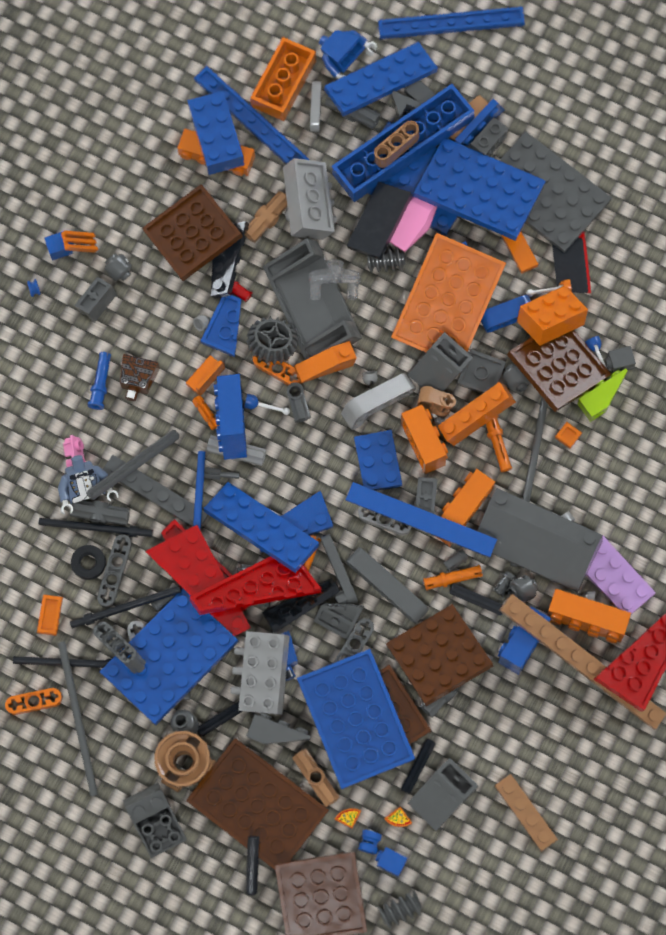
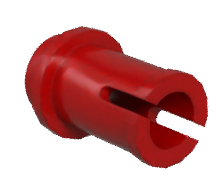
M239 281L234 282L231 295L235 294L244 302H247L252 296V292L241 286Z

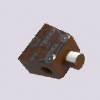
M123 354L120 385L123 389L127 390L125 399L136 401L138 393L148 394L160 370L158 362Z

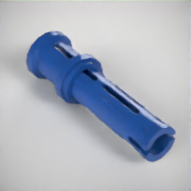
M107 352L99 353L95 382L90 388L92 393L87 406L95 410L104 409L103 401L105 394H107L105 385L111 354L108 353L107 355Z

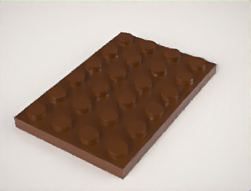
M234 738L186 800L187 803L246 849L248 837L258 836L259 859L273 870H275V864L289 862L294 858L329 812L326 807L236 738Z

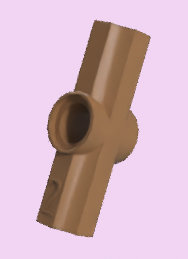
M278 191L267 205H263L258 209L255 218L249 223L248 230L245 231L247 239L255 243L267 229H271L277 223L281 213L288 207L286 194Z
M307 749L301 750L292 758L325 807L332 805L340 798ZM314 773H318L322 777L317 783L310 780Z

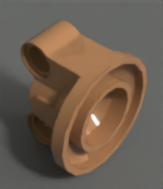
M176 731L165 736L158 744L154 754L155 767L162 778L161 783L179 793L182 787H189L199 782L206 775L210 765L208 743L203 741L197 734L188 731ZM181 755H189L193 759L192 766L187 770H179L176 766L177 758Z

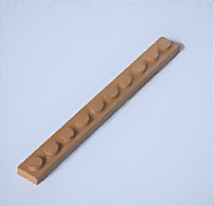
M510 594L500 608V612L653 730L657 729L666 712L651 701H649L645 711L640 712L593 680L606 666L520 599Z

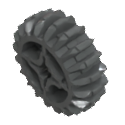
M271 316L268 320L264 317L261 321L257 320L254 325L252 324L247 334L249 351L253 352V357L259 356V361L264 359L266 364L269 361H272L273 364L279 361L282 364L284 359L288 361L290 356L294 355L295 349H297L298 337L296 329H292L291 324L286 325V320L279 321V317L276 320L272 319Z

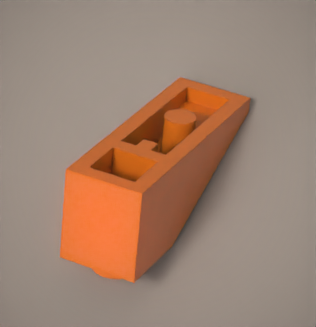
M350 341L316 354L296 364L294 367L300 382L304 383L352 367L357 357Z

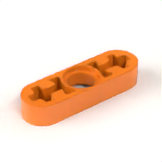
M259 356L253 357V364L256 368L288 386L291 383L301 384L295 368L284 361L282 364L279 361H276L275 364L269 361V368H266L267 364L261 361L258 363L257 357ZM279 364L283 367V370L280 373H274L272 367ZM286 369H288L289 375L294 376L296 374L298 380L291 382L290 377L285 374Z
M49 688L11 696L6 700L5 708L10 714L19 715L57 707L61 704L63 697L58 689ZM51 693L58 696V698H55V702L48 699L45 700L46 704L43 705L42 694H44L45 698L51 697ZM33 696L39 698V704L35 707H31L28 703L29 699ZM25 698L26 709H24L23 705L17 706V710L10 707L13 701L20 704L23 703L22 699Z

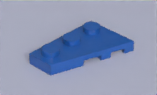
M492 99L455 140L461 145H470L493 117L497 118L505 109L495 99Z
M233 295L221 298L203 334L201 344L235 358L242 303L240 298Z

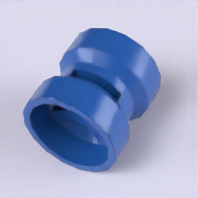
M363 830V840L359 843L358 850L377 855V845L381 841L382 834Z

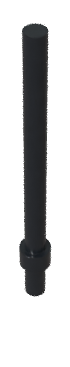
M39 518L38 522L41 526L125 534L135 538L138 536L153 537L154 530L142 529L139 526L132 525L130 527L48 518Z
M179 585L94 614L92 612L84 614V617L70 621V626L72 629L85 624L88 626L94 624L97 620L182 593L181 587Z
M13 656V664L62 666L61 658ZM108 658L106 660L69 659L71 667L104 668L112 660Z

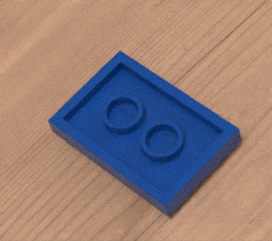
M392 430L355 436L354 441L363 486L374 491L401 487L402 480Z

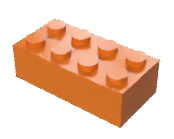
M283 37L250 97L251 106L263 113L285 121L316 63V51Z
M555 588L547 616L551 618L550 623L564 624L573 631L583 630L589 636L596 638L601 636L606 638V641L616 644L617 642L621 643L625 635L631 613Z

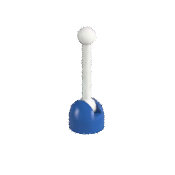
M595 336L585 341L590 350L596 352L598 359L606 367L599 352L602 346L600 337Z
M247 394L244 405L246 409H255L257 406L283 412L285 415L290 413V409L287 407L280 408L260 403L255 395Z

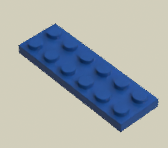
M416 42L325 85L324 90L344 117L392 94L393 91H398L436 73L438 67L421 44Z
M229 482L204 507L205 513L295 573L319 547L317 540Z

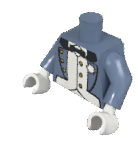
M81 455L71 458L73 466L65 468V474L61 477L58 485L60 502L63 503L60 511L63 515L65 514V506L69 507L71 514L73 512L71 504L89 499L87 491L108 476L102 468L96 465L93 466L91 461L84 462ZM112 487L107 490V499L109 501H111V499L109 498V494L112 492L116 493L117 498L119 497L118 493L115 490H113Z

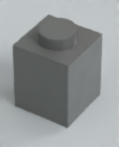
M631 346L608 351L605 363L607 369H611L612 374L617 370L627 369L628 371L634 369L636 362Z

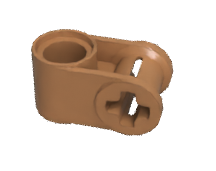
M430 386L420 388L417 406L423 405L424 409H428L432 414L446 417L450 409L456 404L455 397L450 393H445Z

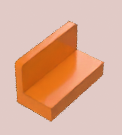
M210 355L188 379L186 385L201 396L216 380L217 376L224 371V362L221 360L218 362Z

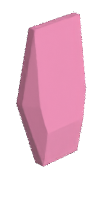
M412 197L389 243L406 252L429 231L437 207Z

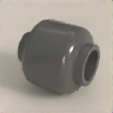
M115 253L105 261V271L114 281L119 279L124 281L131 275L129 271L132 269V264L123 254L117 255Z
M514 363L505 368L503 378L510 390L522 392L528 388L527 385L530 382Z
M524 575L510 582L508 595L513 594L525 603L536 597L538 585L534 579Z
M179 710L171 718V728L174 732L188 731L195 734L199 728V721L190 711Z

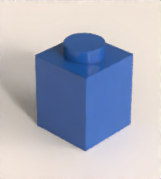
M62 232L44 238L52 261L73 254V251L65 250Z
M385 847L384 851H379L375 861L378 862V868L398 878L407 861V857Z

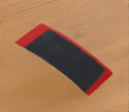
M585 232L579 236L565 253L552 244L557 287L561 281L570 279L572 292L591 293Z

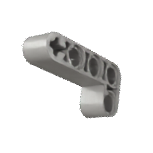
M402 373L351 399L345 405L341 415L350 429L354 430L360 427L368 416L409 396L416 388L406 373Z

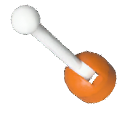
M568 279L561 281L558 287L535 291L529 289L526 294L532 297L534 294L552 292L564 285L572 292L571 282Z

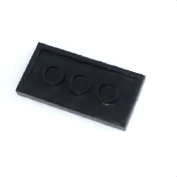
M378 182L347 244V248L381 260L413 196L412 193Z

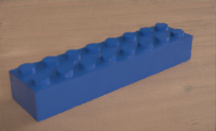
M451 84L332 165V174L350 198L356 202L375 189L378 182L384 183L439 145L443 140L448 139L471 123L474 119V110L455 86ZM407 121L416 122L419 126V140L389 166L379 167L375 163V148ZM411 130V131H408L407 133H408V134H414L415 132ZM395 142L392 145L399 146L401 143ZM381 154V155H379V157H380V158H385V157H387V155H386V154Z

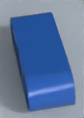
M523 295L486 309L481 320L485 332L490 333L516 323L520 306L531 301L529 295Z

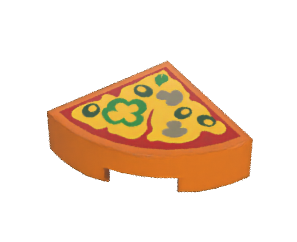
M401 807L384 818L388 824L395 827H407L412 824Z
M354 808L343 810L335 817V820L353 829L361 810Z

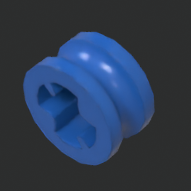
M34 279L33 282L27 281L31 297H34L35 294L41 295L37 279Z

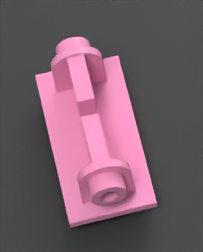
M70 435V438L64 439L65 457L81 455L83 461L86 462L83 454L84 445L81 438ZM71 459L66 460L67 467L73 466Z

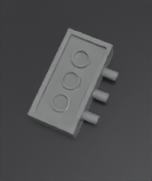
M292 159L283 166L291 236L323 240L335 232L334 224L337 221L336 217L332 215L334 200L330 199L329 189L332 188V183L328 182L326 162Z
M246 631L245 647H235L234 650L235 655H244L243 667L234 666L232 670L233 674L242 675L241 687L232 686L230 691L231 694L240 695L238 711L283 714L290 636Z

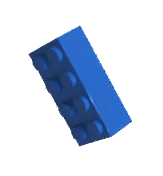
M224 91L187 100L208 175L244 166L242 150Z
M240 374L217 376V384H214V394L216 397L215 409L219 410L216 411V425H220L216 429L217 440H221L218 441L219 452H223L224 460L247 458Z

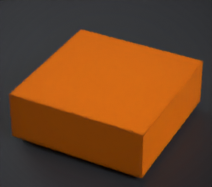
M566 422L555 438L571 449L582 435V432Z

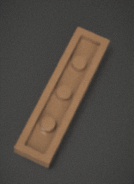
M511 774L494 786L541 852L558 840Z

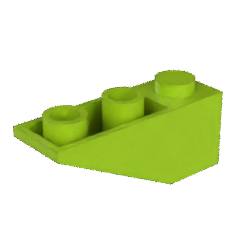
M627 369L615 371L609 380L600 381L595 386V389L590 392L587 391L580 396L577 405L590 422L607 412L626 377Z

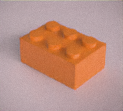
M564 285L521 305L517 322L541 346L583 326L588 309Z
M423 405L401 413V425L424 474H427L446 465L448 450L444 442L440 443V433L436 426H432V417L429 410L424 409Z

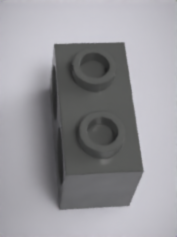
M493 117L471 143L470 148L482 153L484 156L490 157L507 138L508 127Z

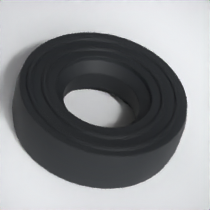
M93 545L79 547L71 558L73 572L84 580L96 579L103 573L106 566L103 552ZM88 555L93 556L96 560L95 566L89 570L81 566V560Z

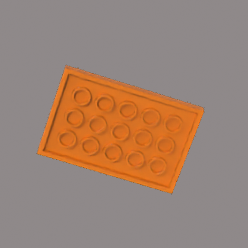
M436 233L391 338L426 353L439 337L446 332L468 352L506 262Z

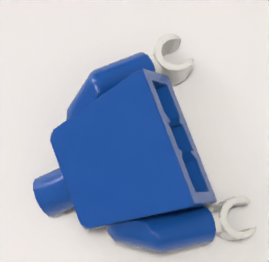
M336 30L330 37L324 35L319 40L325 68L337 79L346 76L341 75L340 72L344 73L364 49L369 56L374 54L369 48L377 49L376 43H368L366 38L354 30L344 32Z

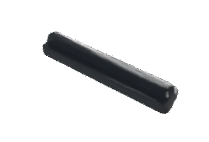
M455 583L451 586L449 591L451 595L497 615L503 614L499 611L503 604Z
M239 701L199 725L197 731L199 736H205L243 712L238 711Z
M430 739L425 740L401 787V791L411 794L435 747L434 741Z
M249 836L247 840L245 893L251 896L257 894L258 836Z

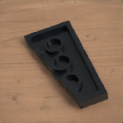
M246 221L234 224L243 237L212 260L211 297L214 299L231 296L237 274L235 272L236 265L240 263L241 259L239 255L241 246H244L246 240L244 238L245 231L249 228V223Z
M330 578L318 584L321 587V593L290 598L263 611L262 613L274 634L338 593L339 589L334 580Z

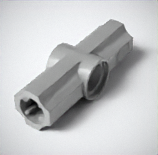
M211 435L206 451L223 456V452H219L218 441L221 440H217V436ZM246 444L247 458L232 459L233 461H244L262 466L265 460L266 449Z

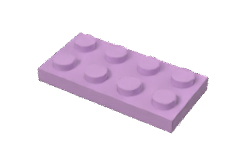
M603 536V542L586 576L615 608L630 612L632 615L655 595V591Z

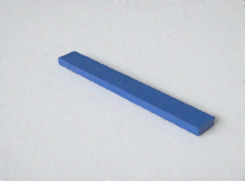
M523 7L378 20L380 39L525 25Z
M208 66L194 77V81L208 94L224 91L230 114L285 164L294 158L310 160Z
M354 482L346 497V501L489 558L497 542L496 538Z

